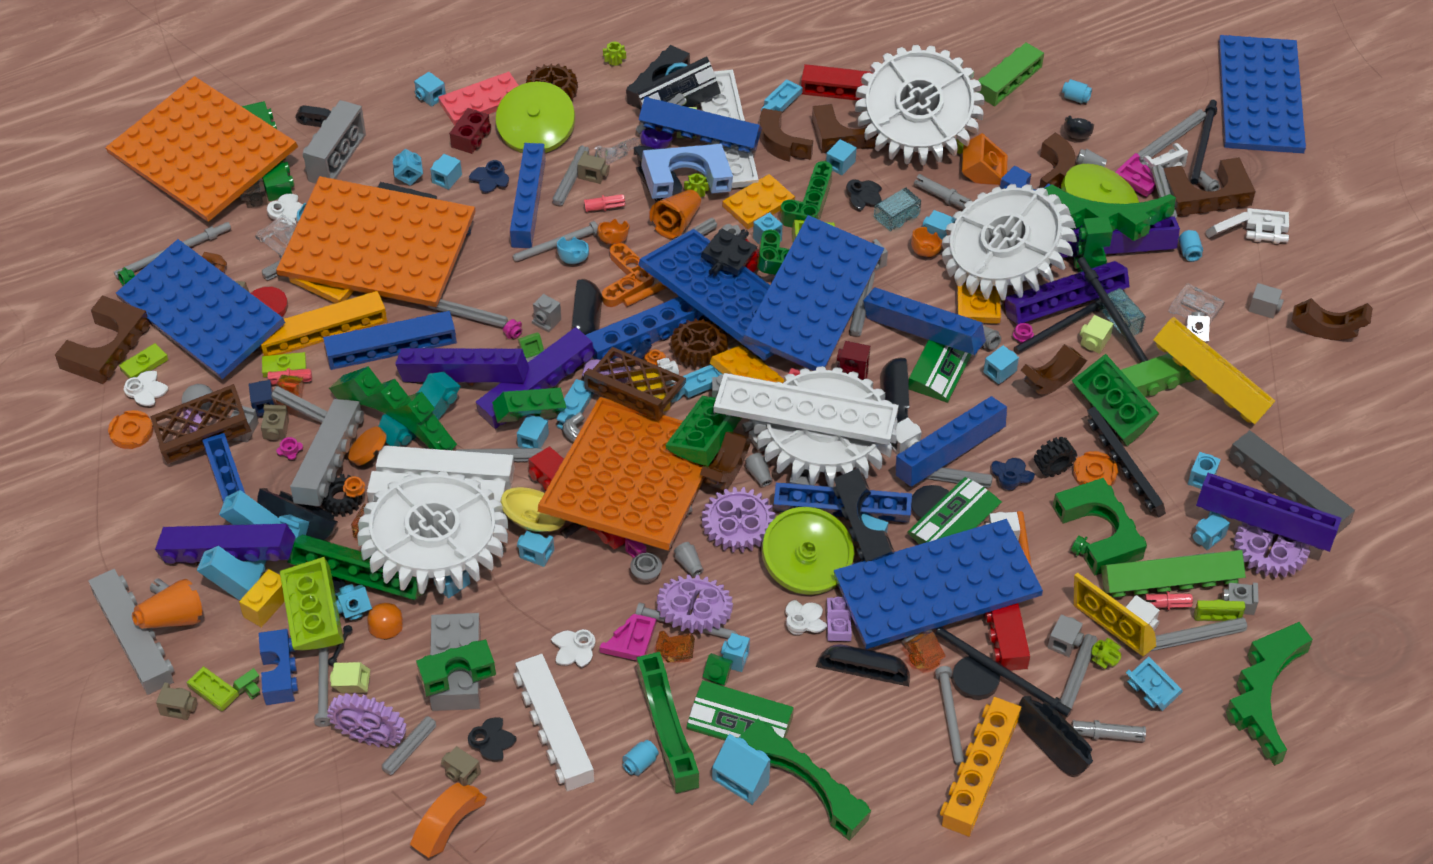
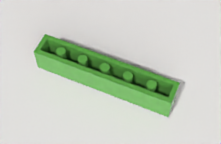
M1242 550L1101 566L1104 592L1111 593L1112 597L1126 596L1125 591L1134 590V595L1148 593L1149 588H1157V592L1171 591V586L1179 585L1181 590L1194 588V583H1202V587L1216 586V581L1224 580V584L1239 583L1238 578H1246Z

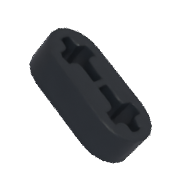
M303 105L299 107L295 118L303 125L321 127L331 111L326 108Z

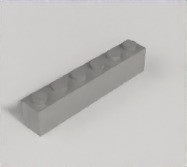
M333 400L290 486L294 503L320 506L324 497H327L329 486L335 480L338 467L342 466L343 457L350 449L352 438L356 437L357 428L363 422L364 412L361 411L359 401Z
M112 569L88 580L94 597L146 694L149 695L161 689L164 682L169 683V685L174 683L171 673L175 672L169 659H163L162 656L165 655V652L160 642H154L153 639L156 636L153 629H141L132 620V612H134L137 601L132 591L127 593L126 588H128V584L124 576H118L115 569Z

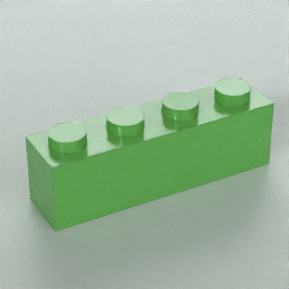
M1024 43L1021 47L1016 48L1010 56L1005 57L999 65L993 67L988 74L978 80L981 83V91L977 93L982 94L984 101L995 107L1042 68L1044 52L1028 43Z
M1169 353L1121 369L1144 397L1153 396L1163 390L1173 389L1183 383L1196 380L1190 375V370L1184 365L1179 366L1172 359L1173 356Z

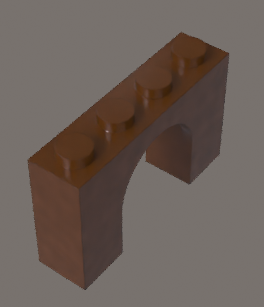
M832 104L813 106L812 122L821 153H827L839 140L849 143L857 149L875 147L878 134L866 140L865 130L867 127L851 129L841 125L836 119Z
M1240 157L1220 160L1217 175L1223 188L1217 191H1203L1194 187L1189 182L1182 165L1163 168L1170 193L1176 197L1175 210L1177 216L1252 206L1256 191Z
M102 295L91 309L95 324L116 331L118 333L116 338L109 344L96 348L86 347L66 340L55 354L59 369L100 384H104L113 375L114 370L124 361L128 352L137 344L138 339L148 330L150 325L145 310Z

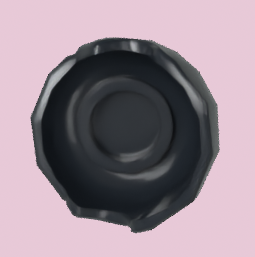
M1070 115L1065 118L1064 130L1069 137L1075 140H1084L1093 133L1094 124L1082 118L1072 119Z

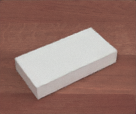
M1243 212L1212 226L1205 233L1208 238H1211L1250 219L1248 212Z

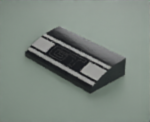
M707 56L636 90L641 107L644 97L669 102L677 94L681 93L687 101L683 106L693 107L721 93Z

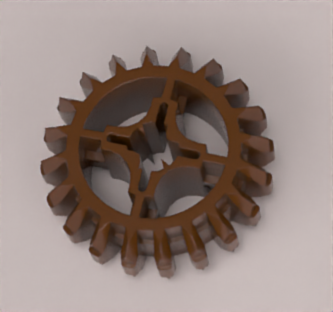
M552 63L549 66L543 64V67L536 66V70H531L530 75H527L526 83H551L561 88L570 97L571 101H573L577 94L578 82L576 74L572 72V69H567L566 66L561 67L560 64L552 65Z
M694 318L692 322L686 320V324L680 323L678 328H674L670 349L674 359H678L679 364L684 363L686 368L693 366L695 370L697 367L704 368L711 365L712 356L727 351L728 338L725 335V331L717 324H714L713 321L706 322L704 318L701 321H697Z

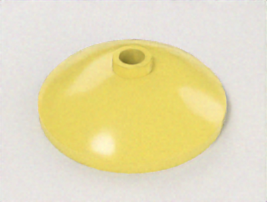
M516 487L508 489L502 494L500 502L505 515L515 524L526 530L551 532L561 528L566 521L537 512L538 504L545 494L541 491Z

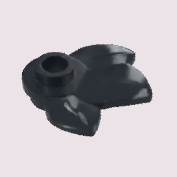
M853 179L847 183V195L850 197L851 204L858 210L862 211L865 204L877 207L882 205V199L879 194L882 187L876 182L869 180L861 182Z
M494 717L485 720L482 726L473 728L468 735V743L471 748L480 750L484 758L491 761H500L504 758L503 750L512 747L517 741V737L502 729L503 718ZM478 738L484 739L482 741H476Z

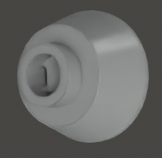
M641 553L632 559L630 568L633 575L640 582L649 583L654 581L661 572L662 563L654 554Z

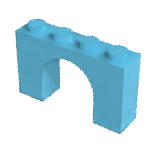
M241 490L226 496L219 513L221 517L232 525L280 523L277 516ZM216 546L204 552L197 571L238 600H241L263 574L266 560H258L256 562L240 561L220 546Z

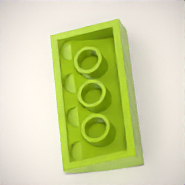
M325 557L281 570L280 576L293 649L311 650L344 643L331 569Z

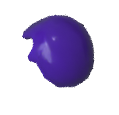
M656 128L644 129L640 134L641 144L654 149L668 148L673 139L672 134L663 131L658 132Z

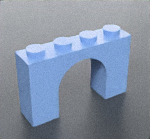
M722 144L643 150L641 166L652 199L672 196L674 181L671 171L684 167L700 171L706 177L711 193L731 192L733 175Z

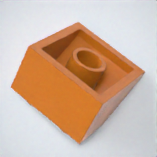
M981 133L972 138L968 146L963 145L962 172L974 183L1000 185L1001 178L1007 173L1008 155Z

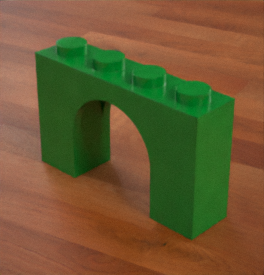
M1104 478L1055 493L1052 507L1062 524L1085 516H1097L1107 520L1115 529L1116 533L1111 537L1086 546L1084 560L1094 576L1102 573V565L1136 562L1144 558L1147 548L1146 540L1143 536L1139 535L1134 521L1129 519L1124 505L1117 500L1112 486L1108 485Z

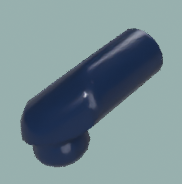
M643 340L633 356L643 359L652 345L648 341Z

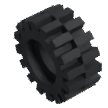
M1056 437L1053 438L1052 442L1049 440L1046 445H1041L1042 449L1036 451L1037 454L1034 455L1033 459L1043 475L1054 477L1055 474L1060 475L1061 471L1065 472L1067 467L1073 465L1072 462L1076 461L1077 452L1066 437H1059V439Z
M340 474L339 478L336 476L334 482H331L327 497H324L322 501L323 509L331 514L334 513L335 517H338L339 513H341L342 517H345L346 512L351 515L353 514V509L357 511L359 509L358 505L361 506L362 495L354 498L348 496L343 499L333 498L336 493L344 492V483L346 479L352 477L351 475H347L346 478L344 474Z

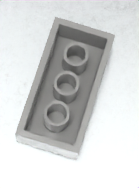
M340 100L332 108L328 118L323 121L319 131L313 135L312 141L303 150L305 171L307 172L309 182L316 183L319 176L336 179L366 136L362 106Z
M479 613L431 615L430 655L445 652L450 648L465 646L473 641H481ZM456 670L448 676L450 690L429 696L432 711L480 709V680L473 682L471 675L467 671Z

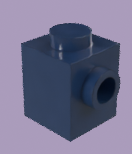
M271 380L249 383L252 409L256 410L257 417L264 415V405H276L275 399L271 397L273 392Z

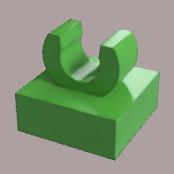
M538 332L518 339L520 349H523L526 358L538 355L544 351L541 336Z
M253 668L235 680L233 688L238 691L239 695L246 692L251 700L260 694V689L256 685L259 680V674Z

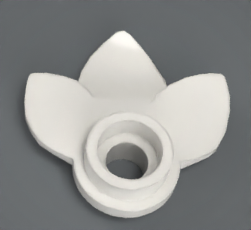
M284 194L280 196L278 201H272L268 204L267 213L271 219L278 220L283 227L295 228L297 211L303 204L297 202L298 195Z
M146 371L138 377L128 379L124 386V392L128 397L134 398L136 403L143 406H152L155 404V398L163 396L168 391V386L156 381L157 371Z
M793 600L786 606L785 612L788 616L786 625L791 633L800 635L806 630L817 633L827 628V624L820 620L823 609L819 604L806 603L802 605L797 600Z
M583 629L574 633L567 630L551 638L552 643L560 648L556 656L557 664L567 666L576 662L578 666L584 667L591 661L595 637L590 631Z

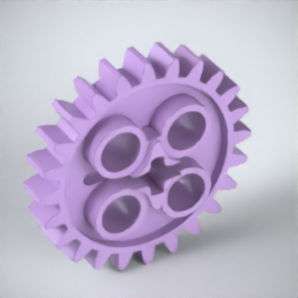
M733 487V492L724 489V495L717 492L716 499L710 497L709 504H705V511H702L704 534H708L709 541L715 539V546L722 543L723 550L730 546L732 547V552H735L736 548H740L743 553L745 547L753 551L754 544L761 547L765 532L772 520L775 519L773 505H768V498L762 500V493L755 496L754 489L750 490L749 493L745 492V487L741 489V492H738L736 487Z
M1244 522L1242 526L1239 525L1234 538V548L1242 550L1244 562H1249L1248 569L1256 567L1257 574L1262 570L1266 577L1270 572L1277 578L1278 573H1281L1283 577H1286L1288 572L1294 575L1296 569L1301 570L1302 566L1306 564L1310 554V545L1279 535L1267 558H1264L1276 534L1256 526H1250Z
M687 575L686 579L678 576V581L670 579L669 584L664 583L663 588L659 589L657 611H660V617H665L666 623L673 622V628L679 625L681 626V631L689 628L690 633H693L695 629L703 633L705 628L712 632V627L720 629V624L725 625L727 619H730L733 607L732 597L729 596V590H724V585L716 586L717 580L708 582V577L701 580L699 575H696L695 579H692L690 575Z
M347 693L344 696L339 694L337 698H333L327 711V717L331 718L330 723L336 724L335 729H342L341 734H349L350 739L356 738L359 743L365 741L370 746L372 743L377 747H380L381 744L385 747H388L389 744L395 746L396 743H400L401 739H403L406 731V723H403L404 718L399 717V712H392L393 707H385V702H376L374 697L371 700L367 699L364 694L362 697H359L356 693H353V696Z

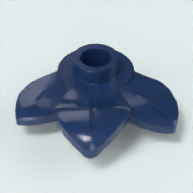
M491 160L486 164V167H478L473 170L469 175V180L478 181L480 191L489 193L497 186L506 187L509 182V176L505 173V168L500 161Z
M1010 458L1006 463L993 461L991 465L992 473L998 476L1000 486L1007 490L1016 489L1020 483H1029L1035 477V473L1025 470V462L1020 458Z

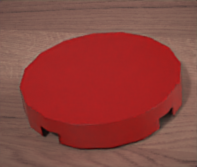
M261 287L251 292L253 296L281 317L286 313L288 300L285 293L279 288Z

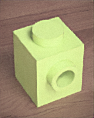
M1094 315L1089 324H1084L1081 329V346L1100 354L1111 338L1114 323Z
M361 662L334 663V668L330 675L331 686L341 693H367L370 669Z

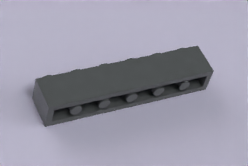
M1249 430L1232 444L1228 458L1248 472L1251 477L1265 485L1271 492H1274L1279 497L1341 517L1337 534L1351 523L1355 512L1352 507Z

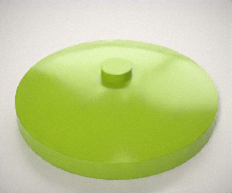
M529 82L515 87L503 97L497 108L496 125L502 140L515 151L523 153L524 143H542L545 145V153L561 146L571 135L575 125V111L570 97L561 88L547 82Z
M1076 165L1067 172L1062 180L1061 190L1080 198L1104 203H1139L1134 189L1125 179L1114 171L1100 165Z
M797 507L779 514L769 524L762 541V558L767 571L780 585L796 593L814 595L825 593L838 586L834 577V570L852 565L854 547L848 530L836 517L821 509Z

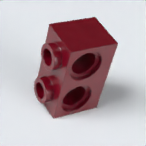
M467 108L449 133L451 148L473 154L476 148L480 147L485 135L490 133L491 123L489 114Z
M845 341L843 349L839 348L837 368H841L842 372L847 374L856 372L861 380L867 379L871 346Z

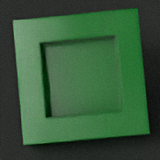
M711 653L708 655L703 678L725 685L728 681L733 661Z

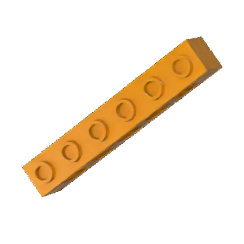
M997 697L993 698L991 705L986 704L982 714V718H985L983 724H977L974 732L976 740L974 743H969L965 754L968 759L966 763L961 762L957 772L959 780L957 783L953 781L948 794L951 796L949 803L944 802L941 808L940 816L943 817L942 827L970 837L1018 723L1021 706ZM967 783H973L976 786H970ZM959 803H965L968 806H961Z

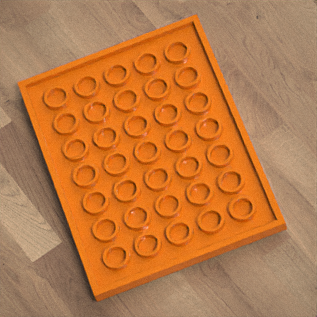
M194 76L105 148L110 155L209 222L297 149L298 145L290 137Z
M319 176L276 269L277 275L364 293L378 291L379 295L383 297L437 307L475 215V207Z
M599 397L539 502L537 512L669 551L705 478L700 473L702 467L706 465L688 461L666 449V443L683 420L663 415L658 421L610 399Z

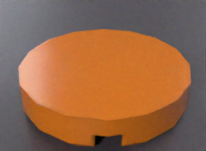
M138 410L125 411L123 415L115 416L108 427L111 442L123 449L141 447L149 441L154 430L149 416Z
M377 426L365 431L351 446L348 454L349 460L357 466L372 460L374 457L373 453L383 448L386 442V433Z
M1098 451L1084 453L1083 456L1076 458L1073 465V477L1079 485L1104 478L1107 484L1112 486L1118 475L1115 461L1113 462L1107 454Z

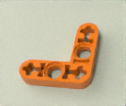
M618 243L610 247V259L626 274L625 277L602 291L603 304L607 307H615L623 303V299L650 287L654 282V277L638 265L640 258L627 245ZM636 263L637 266L631 268L628 267L627 264ZM626 284H630L633 286V288L624 289L623 286Z

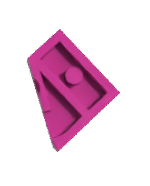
M1135 153L1115 173L1125 179L1135 191L1147 197L1156 189V184L1149 167L1142 165L1139 161L1140 156Z
M633 614L626 620L623 626H620L613 632L614 636L609 641L603 642L600 645V653L637 661V657L647 654L655 630L656 618Z

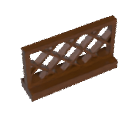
M614 347L605 354L593 369L588 368L584 372L585 389L658 421L663 416L664 408L686 383L685 377ZM616 356L621 358L622 361L611 363L610 359ZM638 365L641 369L629 371L628 366ZM614 368H625V372H613ZM604 370H609V371H610V374H609V375H603V374H601V373H599V372H600V371H604ZM654 372L659 375V377L647 379L646 374ZM643 375L644 379L632 381L631 377ZM628 377L629 382L622 383L616 379ZM673 380L677 382L672 386L665 385L666 381ZM661 383L662 387L651 389L650 384ZM646 385L647 390L641 391L634 387ZM665 393L663 400L653 396Z
M234 384L150 416L161 454L167 464L205 450L203 439L224 433L228 441L252 432ZM233 393L229 403L221 401L225 395ZM204 403H213L208 411L200 409ZM218 405L226 407L222 415L214 413ZM231 409L240 413L230 418L227 417ZM183 411H192L187 419L179 417ZM197 413L205 415L201 423L193 421ZM210 417L218 420L217 423L206 426ZM165 418L171 419L166 427L158 425L160 420ZM176 421L183 423L179 432L172 430ZM189 426L197 428L196 431L185 434ZM168 434L176 436L174 440L164 443Z

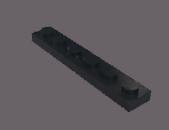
M1094 406L1087 410L1089 417L1087 423L1093 432L1097 431L1099 434L1098 439L1104 448L1107 446L1110 449L1109 454L1115 463L1119 462L1122 466L1120 468L1121 472L1127 480L1130 478L1134 483L1132 487L1136 494L1144 497V504L1150 513L1153 511L1158 518L1166 514L1163 501Z

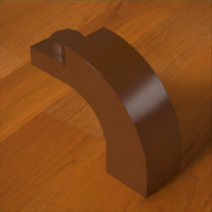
M762 108L760 114V126L762 127L760 141L763 147L771 155L784 161L790 162L791 156L811 160L813 140L787 135L780 129L782 111Z
M1055 132L1042 142L1040 157L1051 163L1054 169L1040 179L1039 188H1044L1047 184L1061 189L1063 178L1075 166L1076 156L1072 146L1066 139Z
M1310 298L1294 306L1292 322L1302 331L1314 337L1328 340H1346L1357 337L1359 328L1371 324L1373 308L1366 303L1347 312L1335 313L1323 309Z
M1064 344L1057 354L1045 365L1035 368L1025 364L1020 371L1026 375L1024 378L1025 383L1038 394L1045 395L1056 391L1070 381L1088 360L1074 348Z
M726 432L714 462L710 466L702 467L700 475L705 477L703 483L722 490L727 489L735 480L744 463L752 438L735 432Z

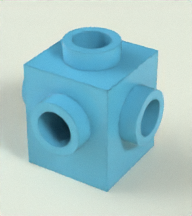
M404 149L393 159L394 176L402 182L411 186L423 175L421 157L417 153Z
M353 584L341 587L339 589L340 592L335 594L338 612L344 618L349 617V620L357 619L363 616L362 612L372 609L363 585L353 587Z

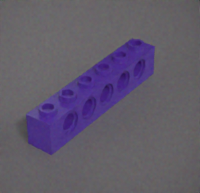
M1116 261L1091 268L1098 274V280L1107 294L1130 287L1128 268ZM1082 271L1040 285L1037 292L1033 288L1025 290L1021 298L1017 294L1007 296L1004 300L1006 317L1020 324L1099 298L1092 285L1087 283L1084 278L1085 274Z

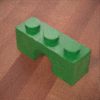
M1108 217L1083 219L1082 227L1079 228L1080 240L1076 243L1077 256L1073 258L1074 268L1078 269V272H1082V269L1077 260L1082 257L1086 259L1091 268L1107 263L1103 247L1110 246L1113 234Z
M561 388L503 392L492 402L497 423L518 421L521 417L528 414H534L535 417L539 416L543 419L556 418L560 412L567 408Z
M486 639L473 641L468 645L450 648L445 652L427 655L422 659L416 660L418 674L426 697L450 690L448 676L456 670L467 671L471 675L473 682L496 675L495 662Z

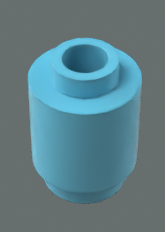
M1070 79L1069 82L1064 83L1062 93H1064V98L1079 103H1088L1092 94V88L1088 87V84Z
M1192 230L1184 231L1178 239L1182 254L1188 261H1197L1202 257L1203 253L1199 234Z
M651 741L639 742L622 757L624 762L622 764L623 768L629 774L638 776L656 761V756L659 755V752Z

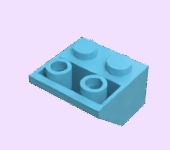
M729 734L712 767V780L753 805L769 785L770 758L763 751L750 747L744 739L736 738Z

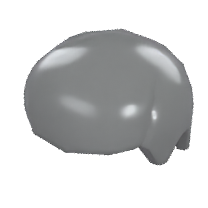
M197 383L191 385L183 392L182 404L213 391L204 384ZM204 403L200 409L208 411L213 403Z

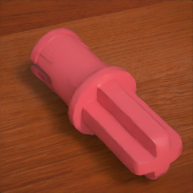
M621 194L607 197L602 195L601 198L584 199L586 212L602 209L606 211L609 208L625 206V197Z
M287 368L286 371H269L268 379L271 380L272 385L286 383L292 385V383L311 381L312 372L311 369L291 370Z
M1166 592V594H1145V600H1155V602L1150 603L1156 608H1167V610H1170V608L1192 607L1193 597L1190 593L1170 594V592Z

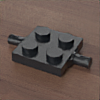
M721 228L705 247L701 258L713 265L709 270L711 276L712 274L713 277L717 276L720 270L728 271L738 276L754 256L758 246L745 240L749 236L747 230L742 229L736 236Z

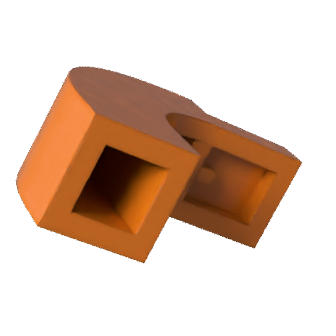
M459 782L455 783L445 790L425 813L413 835L410 845L428 858L443 852L456 824L467 813L484 806L487 797L474 786L469 784L463 786Z

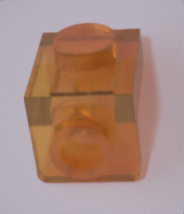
M659 631L656 650L660 652L667 663L693 658L695 637L691 633L669 637L665 631Z

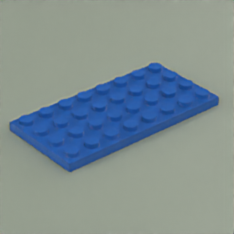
M1220 35L1219 57L1224 148L1304 154L1306 143L1297 40Z
M808 215L748 326L743 340L813 371H816L817 367H826L884 248Z
M692 229L640 258L638 265L757 356L765 361L774 355L770 351L743 340L744 334L770 285L746 267L743 268L738 276L724 270H720L715 277H713V274L711 276L709 270L713 265L701 258L702 251L710 243V240Z
M179 239L116 292L118 298L124 303L145 310L148 316L147 319L153 326L221 379L225 378L285 324L283 317Z
M1007 519L894 552V554L874 561H863L834 570L836 582L866 649L1033 599L1043 594V590Z

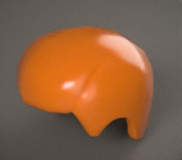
M613 219L611 222H602L598 225L597 236L602 242L611 246L623 243L629 234L630 225L627 221L620 224L617 219Z
M919 227L912 232L911 247L920 256L932 257L942 250V239L938 237L937 232L930 234L927 227Z
M381 603L373 606L369 610L367 618L370 634L380 639L392 638L399 634L403 628L401 610L391 603Z

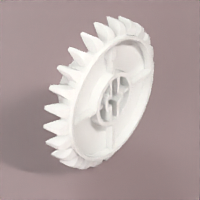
M913 45L912 51H906L901 47L897 48V55L895 56L886 53L883 55L882 64L874 62L870 66V71L873 74L865 73L862 76L861 83L864 85L858 87L856 91V97L863 99L856 102L855 112L865 111L858 117V127L871 123L865 130V139L868 140L878 134L875 144L876 151L882 149L887 142L890 143L889 159L891 160L896 156L900 148L904 149L905 164H909L914 151L918 152L921 165L926 164L928 151H933L936 160L940 163L942 162L944 146L953 156H956V139L965 146H968L970 137L965 129L977 134L979 126L975 119L983 120L984 112L979 106H976L984 105V96L977 93L981 91V83L975 79L970 80L974 77V71L971 68L962 69L963 60L960 57L953 60L950 59V51L935 52V46H929L927 50H921L919 45Z
M1010 184L1006 189L995 187L988 194L984 192L978 194V199L974 202L967 201L964 204L965 209L953 215L955 223L948 224L945 229L947 236L942 240V247L944 249L942 259L949 276L954 275L957 286H962L966 281L970 295L974 294L980 283L982 294L986 300H988L993 286H996L1001 300L1006 299L1008 285L1013 286L1019 298L1023 297L1022 282L1025 280L1037 292L1039 284L1036 275L1040 273L1052 282L1054 277L1049 264L1051 263L1064 270L1066 267L1059 253L1073 256L1072 248L1067 241H1077L1074 231L1070 229L1076 228L1073 218L1070 216L1069 208L1065 204H1061L1060 198L1055 194L1049 195L1044 188H1038L1034 191L1032 185L1029 184L1024 185L1022 188H1017L1016 184Z
M823 366L817 367L816 371H809L806 368L801 369L800 374L797 376L793 374L785 375L784 383H782L892 404L890 401L885 400V392L882 389H873V381L870 379L861 380L858 378V373H843L842 369L837 367L832 371L826 370ZM897 418L890 441L895 444L897 439V432L895 430L897 429ZM758 420L754 423V434L760 433L757 437V448L768 445L765 449V461L768 462L779 454L777 460L778 473H781L792 463V480L795 482L801 476L804 469L809 470L810 485H815L820 472H825L828 486L833 487L836 472L841 471L843 475L853 471L854 467L856 469L859 468L867 479L869 471L867 460L880 470L882 468L881 453L890 458L892 452L891 443L886 445Z
M428 471L422 472L420 476L416 477L407 475L404 476V481L400 483L391 482L387 484L388 490L386 492L383 490L378 491L374 494V502L366 504L364 515L360 517L358 522V546L362 545L361 554L363 561L371 556V572L374 573L384 565L383 578L387 584L396 572L399 571L400 589L403 591L406 589L412 576L417 577V586L420 594L425 592L429 578H434L438 592L443 593L445 589V576L449 575L457 588L462 589V571L464 570L475 581H479L478 561L492 571L494 568L491 553L502 558L503 547L501 542L508 543V533L505 529H508V520L506 515L503 514L501 502L494 499V493L490 489L481 490V483L477 480L468 482L465 480V475L449 476L445 471H440L438 474H430Z

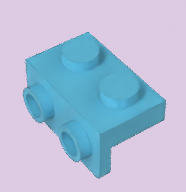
M1149 656L1135 670L1125 672L1130 678L1127 682L1135 691L1138 692L1141 689L1146 694L1144 699L1152 708L1158 706L1163 711L1183 692Z

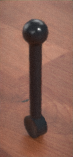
M350 625L343 627L344 643L347 636L353 632ZM344 643L338 644L333 656L328 659L330 666H334V663H337V657Z

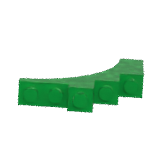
M1054 185L1044 188L1049 195L1055 194L1058 196L1061 204H1065L1069 208L1070 216L1073 218L1076 228L1082 226L1083 219L1108 217L1112 231L1117 229L1133 241L1149 234L1151 225L1174 214L1176 197L1171 194L1145 202L1116 204L1080 198Z
M369 366L341 376L329 388L337 399L359 401L360 405L374 408L389 415L413 432L429 449L452 450L457 445L432 413L435 408L422 391L408 396L396 379L381 383Z
M1300 622L1251 643L1248 658L1253 666L1241 670L1237 686L1242 695L1231 699L1226 710L1228 720L1239 731L1248 728L1250 736L1256 739L1262 748L1264 756L1270 759L1274 766L1283 762L1287 748L1277 732L1272 717V686L1280 673L1290 663L1308 653L1313 639Z

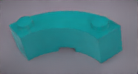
M445 372L428 374L418 392L422 391L435 409L432 413L439 420L449 406L457 399V393L461 386ZM384 414L378 427L386 433V443L390 446L407 445L417 437L403 424L389 415Z

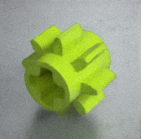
M619 42L607 44V48H603L604 62H608L612 66L622 64V59L627 58L625 46H621Z
M701 174L689 175L688 181H684V189L696 191L700 198L705 196V191H709L707 179Z
M1107 638L1105 641L1099 640L1092 647V654L1094 655L1092 660L1104 669L1108 665L1113 667L1121 659V652L1118 651L1121 646L1110 638Z

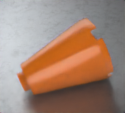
M686 190L657 201L649 211L650 221H653L656 225L655 230L663 237L669 239L682 235L700 207L701 198L696 191Z
M188 579L179 580L135 606L134 612H132V620L141 629L195 625L200 623L201 620H198V616L202 615L199 594L197 590H191L189 586L192 584L191 581Z

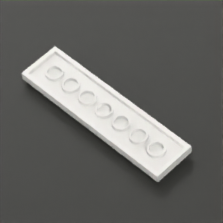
M733 70L714 71L721 93L700 103L701 111L745 121ZM712 141L709 145L719 144L720 142ZM731 145V148L723 147L733 175L732 188L747 187L752 183H758L759 179L752 150H750V153L739 151V147Z
M724 373L714 404V412L890 445L899 405Z

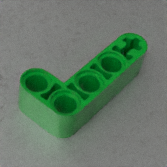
M820 161L814 166L803 202L796 200H785L782 202L780 222L784 226L792 228L794 220L805 221L808 215L820 220L832 183V165L829 162Z
M772 229L765 230L762 233L758 249L757 268L763 273L776 275L789 249L779 247L780 235Z

